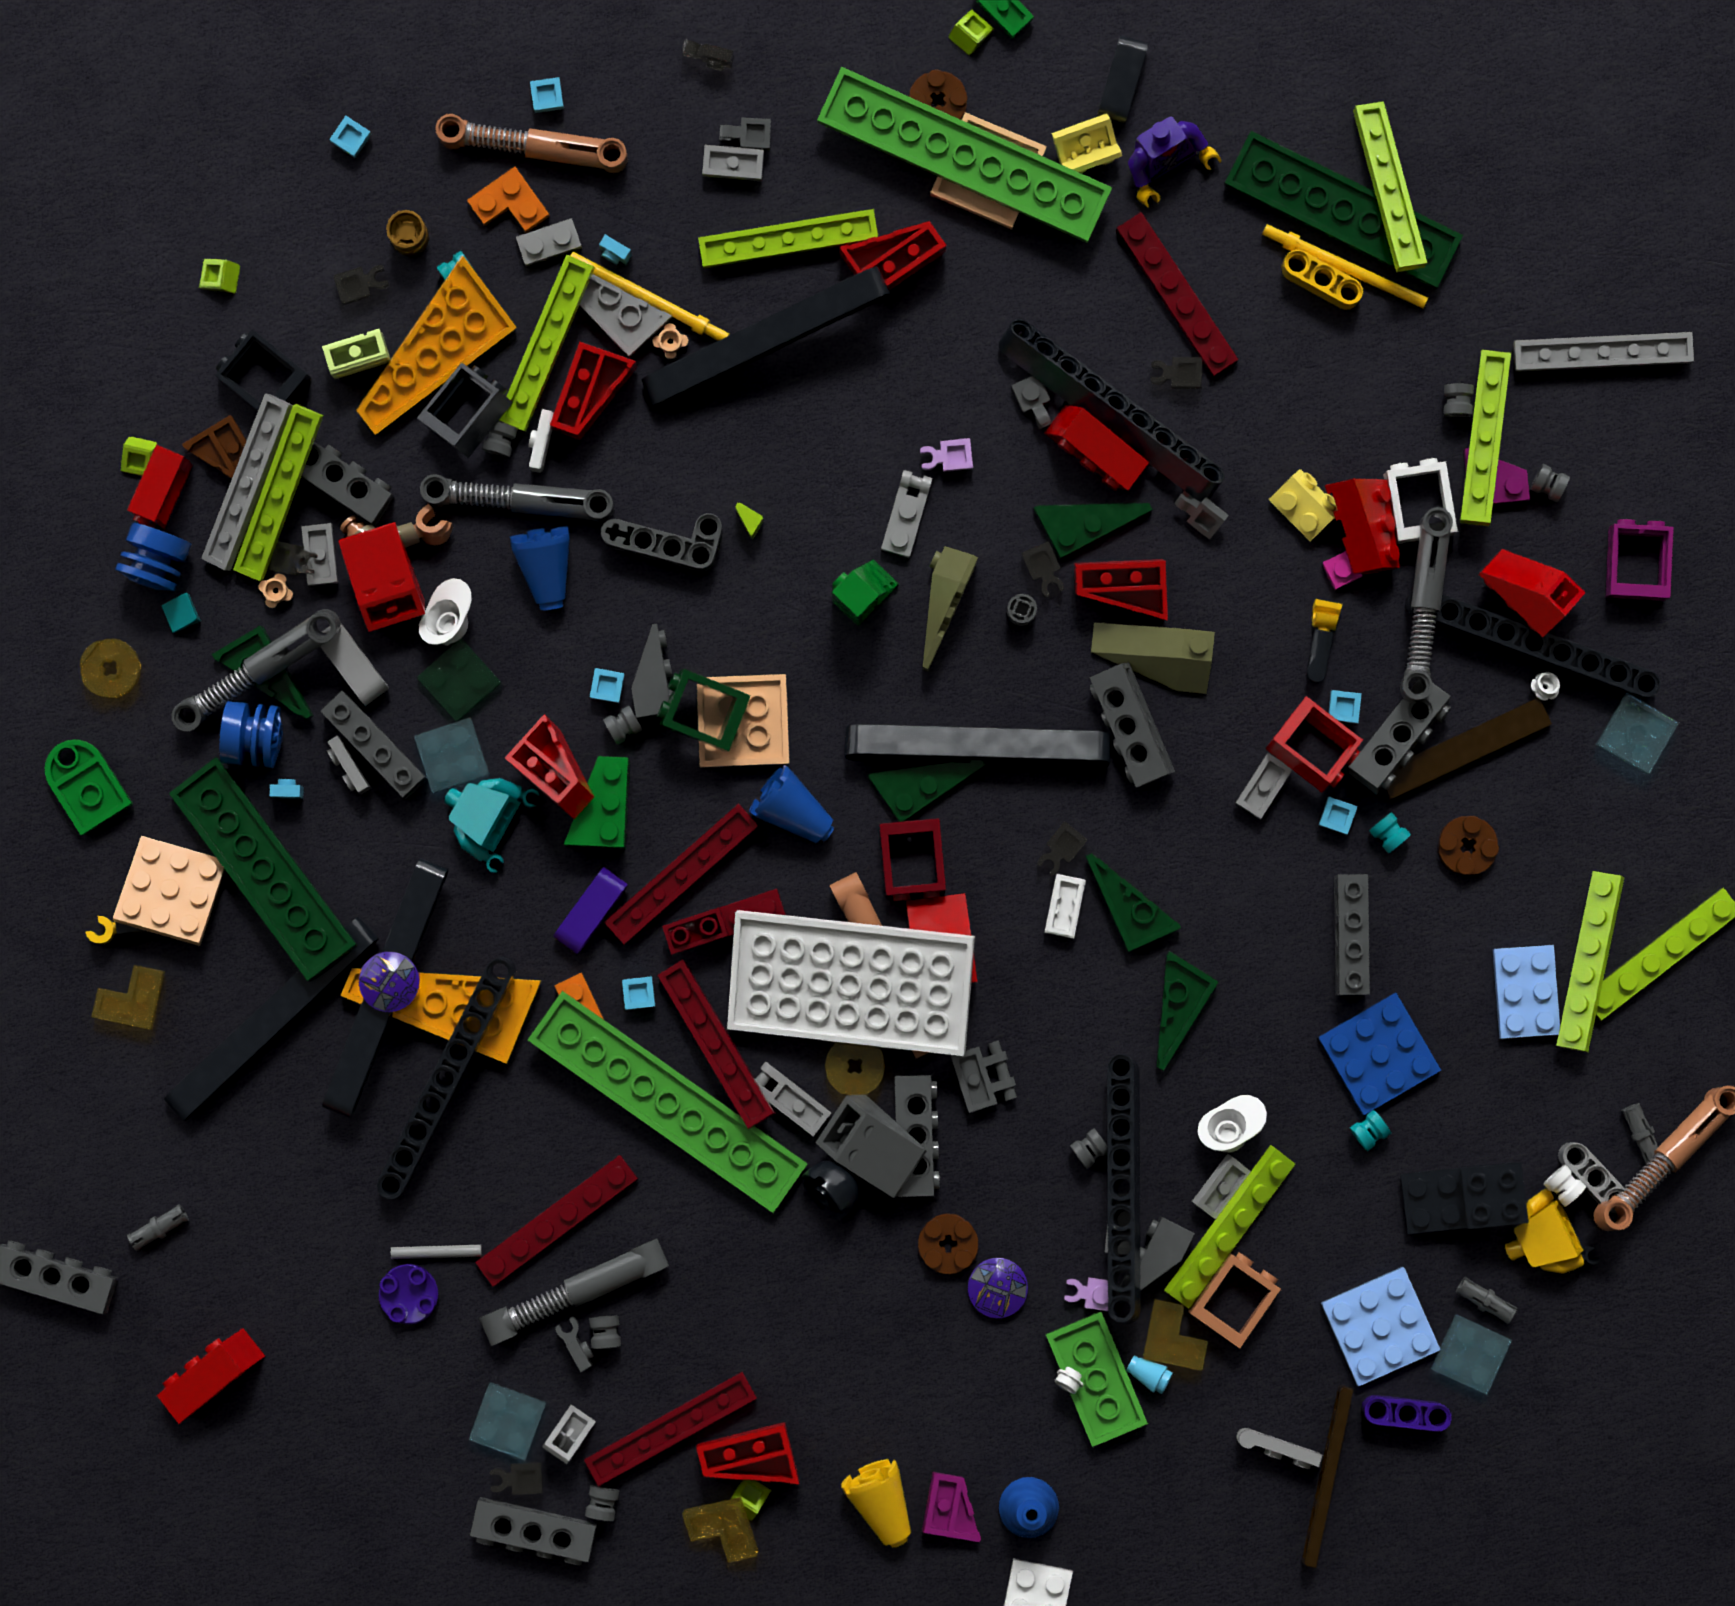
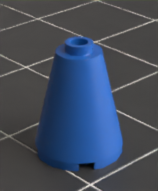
M786 765L783 766V769L781 767L777 769L760 790L762 792L760 802L754 799L749 809V813L754 817L814 843H817L819 840L826 841L834 830V827L831 825L833 822L832 817Z
M1022 1477L1011 1482L1002 1493L999 1501V1514L1003 1524L1013 1534L1024 1538H1034L1045 1534L1055 1524L1059 1513V1502L1056 1493L1046 1482L1035 1477ZM1030 1509L1037 1511L1032 1516H1026L1027 1511Z

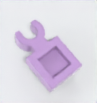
M970 438L940 441L941 450H936L930 446L920 449V454L929 453L933 457L932 462L922 464L923 470H932L937 464L943 465V472L973 469Z
M1088 1277L1087 1286L1082 1285L1076 1279L1066 1280V1284L1077 1287V1293L1074 1296L1064 1295L1066 1301L1076 1302L1082 1298L1085 1299L1084 1308L1108 1311V1280Z

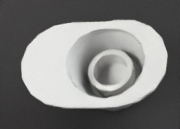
M452 578L444 581L436 588L419 623V634L425 642L433 645L443 644L448 646L450 643L457 642L465 635L468 628L467 613L472 601L471 590L468 584L461 579Z
M1240 1095L1230 1099L1202 1117L1198 1124L1200 1141L1206 1147L1215 1151L1229 1153L1237 1151L1246 1141L1262 1130L1267 1117L1265 1106L1258 1098L1250 1095Z

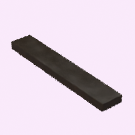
M1536 698L1414 755L1405 768L1400 765L1395 771L1394 775L1397 777L1389 789L1386 790L1389 800L1551 725L1552 723L1541 700Z
M1340 1385L1337 1389L1301 1559L1305 1566L1314 1568L1317 1565L1354 1390L1348 1386Z

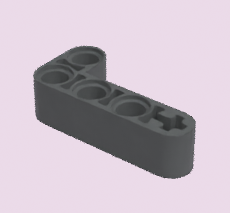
M711 513L703 514L697 519L691 539L619 519L608 520L601 528L603 541L612 549L699 572L707 571L713 566L723 532L720 519ZM707 521H712L717 525V531L710 536L704 535L701 532L702 524ZM615 527H619L621 534L629 536V530H633L630 535V545H626L627 540L623 537H616L615 541H612L608 531H614ZM642 534H647L652 538L651 545L646 549H640L636 546V539ZM670 542H676L681 546L679 554L673 557L664 553L665 546ZM698 550H706L710 554L709 560L704 564H697L693 560L694 553Z

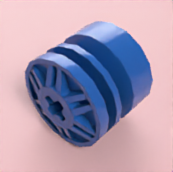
M132 522L126 541L137 548L136 553L121 552L120 556L132 561V564L128 566L117 563L115 570L122 573L130 581L154 590L175 592L177 584L166 580V574L180 578L181 573L172 568L170 563L171 561L185 562L192 544L166 532Z
M227 701L223 711L220 730L219 752L221 763L242 765L247 752H250L252 766L259 767L263 756L264 767L274 768L281 749L283 736L280 707L271 705L266 717L265 705L259 704L254 717H251L248 703Z

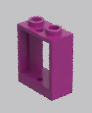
M1618 519L1617 524L1614 523L1609 527L1605 598L1666 601L1670 598L1673 527L1665 526L1664 521H1647V525H1635V520ZM1619 535L1660 537L1658 585L1617 583Z

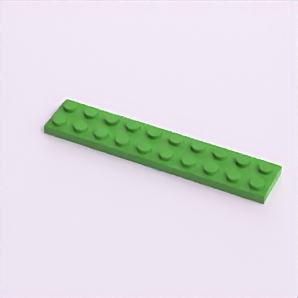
M841 67L817 119V123L1085 243H1088L1112 190V187L844 67Z
M564 991L560 993L528 1038L529 1042L772 1213L808 1164L756 1126L748 1129L740 1115Z

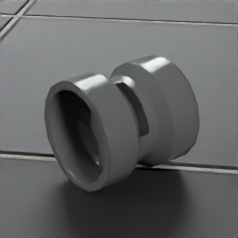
M1463 383L1444 385V395L1447 397V403L1444 405V416H1473V405L1470 403V399L1474 395V385Z
M497 422L489 432L488 439L484 440L482 450L497 456L510 458L512 452L510 445L512 440L516 438L518 428Z
M1543 463L1532 482L1530 490L1537 494L1544 493L1548 496L1549 500L1557 503L1569 482L1570 476L1564 473L1557 474L1552 471L1550 466Z
M1017 594L1008 603L1007 617L1014 625H1028L1035 618L1037 605L1031 596Z
M629 705L621 709L617 718L610 715L603 719L617 745L626 740L627 734L637 735L643 731Z
M1095 1128L1090 1130L1082 1141L1077 1140L1070 1145L1086 1169L1093 1166L1097 1158L1108 1155V1146ZM1086 1145H1088L1093 1154L1089 1152V1150L1086 1148Z
M618 1315L589 1318L590 1328L593 1330L591 1349L621 1346V1337L617 1334V1327L620 1325Z
M590 1485L589 1496L591 1501L586 1507L585 1516L597 1520L614 1521L616 1511L613 1507L614 1502L618 1500L619 1490L605 1486Z

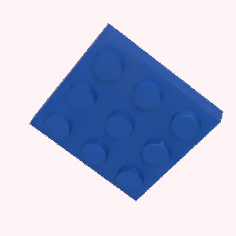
M1393 993L1318 1037L1362 1115L1369 1113L1441 1071L1397 993Z

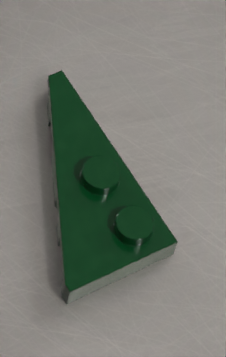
M1149 503L1038 505L1034 507V511L1059 558L1062 559L1151 512L1152 508Z
M258 626L211 655L215 660L223 663L233 671H239L238 668H243L245 659L272 641L264 627ZM287 668L262 685L255 683V687L270 697L275 698L297 715L302 716L306 720L314 716Z
M970 760L971 763L949 762L872 773L868 777L898 821L904 822L986 764H983V760Z
M1094 854L1085 856L1128 952L1181 928L1178 922L1174 921L1134 886L1120 877L1101 859H1098Z
M1170 951L1166 955L1156 1067L1164 1071L1218 984L1217 980Z

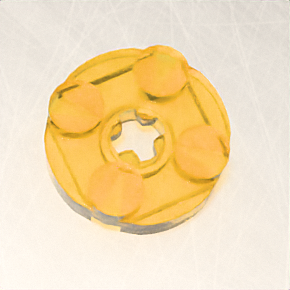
M118 639L99 640L88 646L80 659L81 678L84 685L92 693L100 697L116 699L129 693L135 687L140 677L142 665L135 650L127 643ZM115 661L117 663L115 667L117 669L116 674L105 676L104 672L106 669L103 667L104 663L108 662L111 664Z
M837 1042L827 1054L825 1068L830 1084L837 1091L846 1095H863L873 1091L879 1085L883 1078L885 1065L882 1052L877 1046ZM850 1058L854 1061L860 1058L863 1061L860 1066L863 1071L860 1074L857 1072L850 1074L847 1071L849 1068L847 1061Z

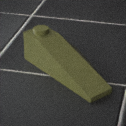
M946 546L942 553L936 551L929 566L934 571L932 573L922 667L927 672L978 561V557Z
M1094 623L1091 653L1117 665L1129 662L1134 672L1175 691L1206 694L1212 664L1215 632Z

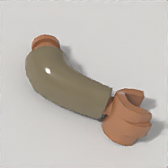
M428 503L417 514L416 524L413 525L412 522L397 527L404 546L407 548L419 543V538H422L429 545H441L449 539L453 530L452 523L440 520L435 526H426L428 521L435 516L433 508ZM352 515L342 523L340 530L349 537L374 529L375 527L372 524L365 525L363 522H360L356 515Z

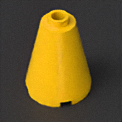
M889 1459L876 1461L858 1469L860 1475L852 1479L851 1475L847 1476L841 1483L843 1492L884 1545H891L893 1548L906 1543L911 1529L897 1462L893 1460L891 1464Z

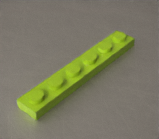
M1384 102L1357 105L1353 113L1396 272L1425 268L1427 259Z
M874 209L698 237L703 269L851 245L866 241V239L878 237Z
M566 254L506 396L513 403L500 418V421L523 431L527 430L594 272V266Z
M1481 350L1460 523L1490 526L1511 353Z
M298 404L292 406L233 568L234 571L258 581L264 580L324 415Z
M1596 871L1592 872L1556 1044L1558 1047L1583 1052L1589 1051L1624 883L1623 876Z
M1724 888L1713 894L1603 980L1596 1017L1599 1021L1606 1018L1735 918V902Z
M1270 1145L1164 1291L1187 1308H1190L1295 1166V1163Z

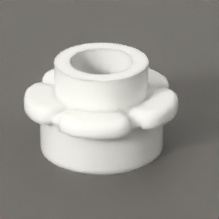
M1539 673L1536 675V679L1531 681V689L1540 700L1546 701L1557 697L1560 682L1553 673Z
M1066 1367L1065 1370H1058L1055 1383L1062 1389L1076 1394L1078 1388L1084 1386L1083 1382L1080 1381L1082 1375L1070 1367Z

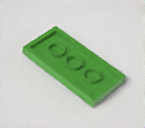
M1101 1311L1046 1334L1059 1368L1065 1370L1066 1367H1070L1082 1375L1080 1381L1083 1382L1084 1386L1082 1388L1079 1387L1076 1394L1070 1393L1092 1447L1148 1424Z

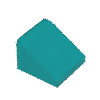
M187 592L162 605L173 633L201 622L190 594Z

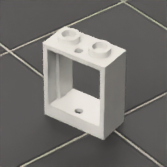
M1430 458L1419 461L1420 466L1408 467V463L1391 465V470L1384 473V479L1388 480V486L1391 490L1390 501L1392 515L1395 519L1396 544L1419 541L1420 526L1404 528L1396 482L1398 478L1437 473L1443 508L1453 518L1450 536L1458 532L1446 461L1438 463L1437 458ZM1443 522L1429 524L1430 528L1434 531H1441L1444 527Z

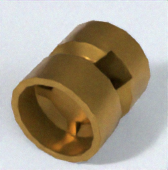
M402 210L393 214L388 220L386 227L387 236L399 253L412 256L419 254L425 249L428 244L429 233L423 220L417 213L410 210Z

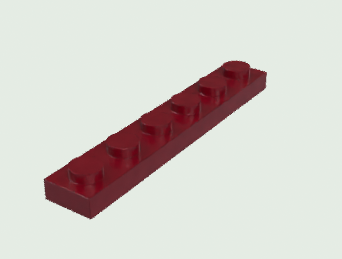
M1142 212L1118 226L1116 231L1212 377L1236 363L1239 359Z
M738 803L604 923L625 945L751 834L758 825Z
M682 959L658 974L657 976L747 1128L751 1129L774 1115L775 1112L685 960Z
M620 1154L475 1263L491 1285L495 1286L636 1181L638 1177Z
M742 1371L590 1455L584 1461L597 1485L600 1486L757 1399V1396Z

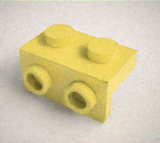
M1108 114L1051 133L1060 164L1081 174L1087 169L1098 165L1110 164L1115 159L1122 157V152L1117 145Z
M1300 469L1269 499L1310 542L1335 518L1333 512L1338 510L1334 498L1330 494H1325L1317 486V481L1312 475Z

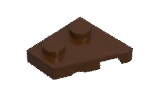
M229 415L182 445L186 450L232 478L247 439L234 417Z

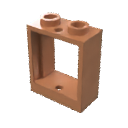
M1238 1252L1236 1257L1231 1253L1228 1255L1188 1311L1238 1348L1243 1345L1281 1290L1275 1285L1278 1281L1277 1278L1264 1269L1260 1274L1251 1268L1253 1262L1240 1252ZM1233 1265L1268 1289V1292L1239 1333L1204 1309V1306Z

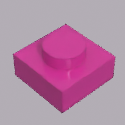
M1346 551L1322 563L1334 590L1362 577V574L1353 573Z

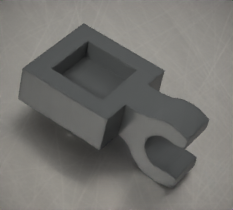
M741 117V126L720 125L719 141L730 142L740 140V148L769 151L771 119Z
M1031 376L1011 385L1022 413L1025 414L1032 411L1039 429L1051 425L1050 417L1043 406L1050 403V398L1043 383Z
M1186 491L1175 501V505L1179 509L1191 515L1187 522L1209 540L1229 516L1208 498L1205 497L1200 502Z
M571 1317L569 1320L573 1325L572 1331L569 1333L564 1332L559 1324L556 1326V1332L566 1343L568 1351L580 1372L592 1366L591 1358L594 1357V1354L586 1341L581 1343L579 1338H577L579 1323L576 1318Z

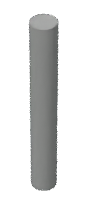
M482 1245L391 1247V1259L482 1257Z

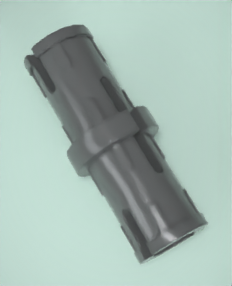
M1636 1103L1621 1111L1630 1126L1631 1138L1633 1141H1636L1647 1165L1651 1159H1654V1151L1659 1146L1653 1134L1655 1133L1653 1126H1649L1640 1103Z
M178 1204L160 1217L154 1216L150 1218V1223L128 1234L127 1237L130 1244L134 1242L132 1247L135 1251H139L157 1238H165L167 1232L189 1221L186 1212H182L184 1210L183 1207Z
M1467 1277L1461 1280L1456 1289V1294L1478 1306L1477 1309L1482 1312L1486 1310L1507 1324L1512 1320L1517 1311L1516 1306L1496 1296L1495 1291L1490 1288L1486 1290Z

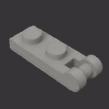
M904 470L881 550L910 558L932 478L928 476L920 478L913 476V472ZM908 487L920 490L918 498L906 495Z
M765 1061L760 1068L762 1070L755 1080L768 1102L814 1136L831 1112ZM771 1078L778 1082V1085L772 1092L765 1088Z
M1242 1428L1237 1432V1441L1244 1448L1249 1449L1256 1445L1265 1448L1264 1454L1280 1460L1282 1455L1294 1458L1292 1464L1306 1469H1310L1311 1465L1319 1467L1322 1458L1319 1452L1249 1428Z

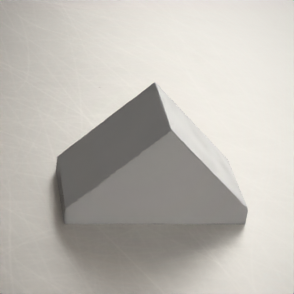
M570 1405L542 1447L567 1464L596 1421L573 1405Z

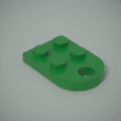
M67 740L55 746L49 753L45 762L46 780L81 836L86 835L133 805V802L102 753L94 745L83 740ZM65 749H72L75 752V761L71 765L65 766L60 761V754Z

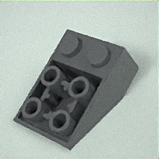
M865 1094L846 1095L816 1141V1144L836 1162L893 1198L897 1197L927 1152L918 1141Z

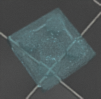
M1625 693L1596 745L1648 775L1679 722L1629 693Z
M471 717L414 736L432 793L490 775Z
M1455 1314L1431 1369L1487 1395L1512 1340Z
M490 1382L469 1440L526 1460L547 1402Z

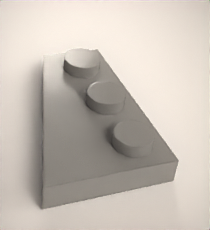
M594 274L591 276L579 305L629 358L672 319V315L660 311Z

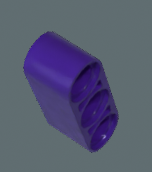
M603 867L559 926L553 937L578 954L619 900L628 884Z
M1371 1395L1363 1401L1361 1406L1363 1416L1376 1425L1443 1431L1448 1428L1452 1420L1449 1409L1443 1404L1434 1401ZM1381 1402L1384 1406L1383 1414L1377 1418L1371 1417L1369 1414L1371 1404ZM1405 1405L1412 1406L1414 1411L1413 1417L1408 1421H1402L1399 1417V1411ZM1434 1409H1441L1444 1416L1443 1420L1438 1424H1431L1429 1421L1430 1412Z

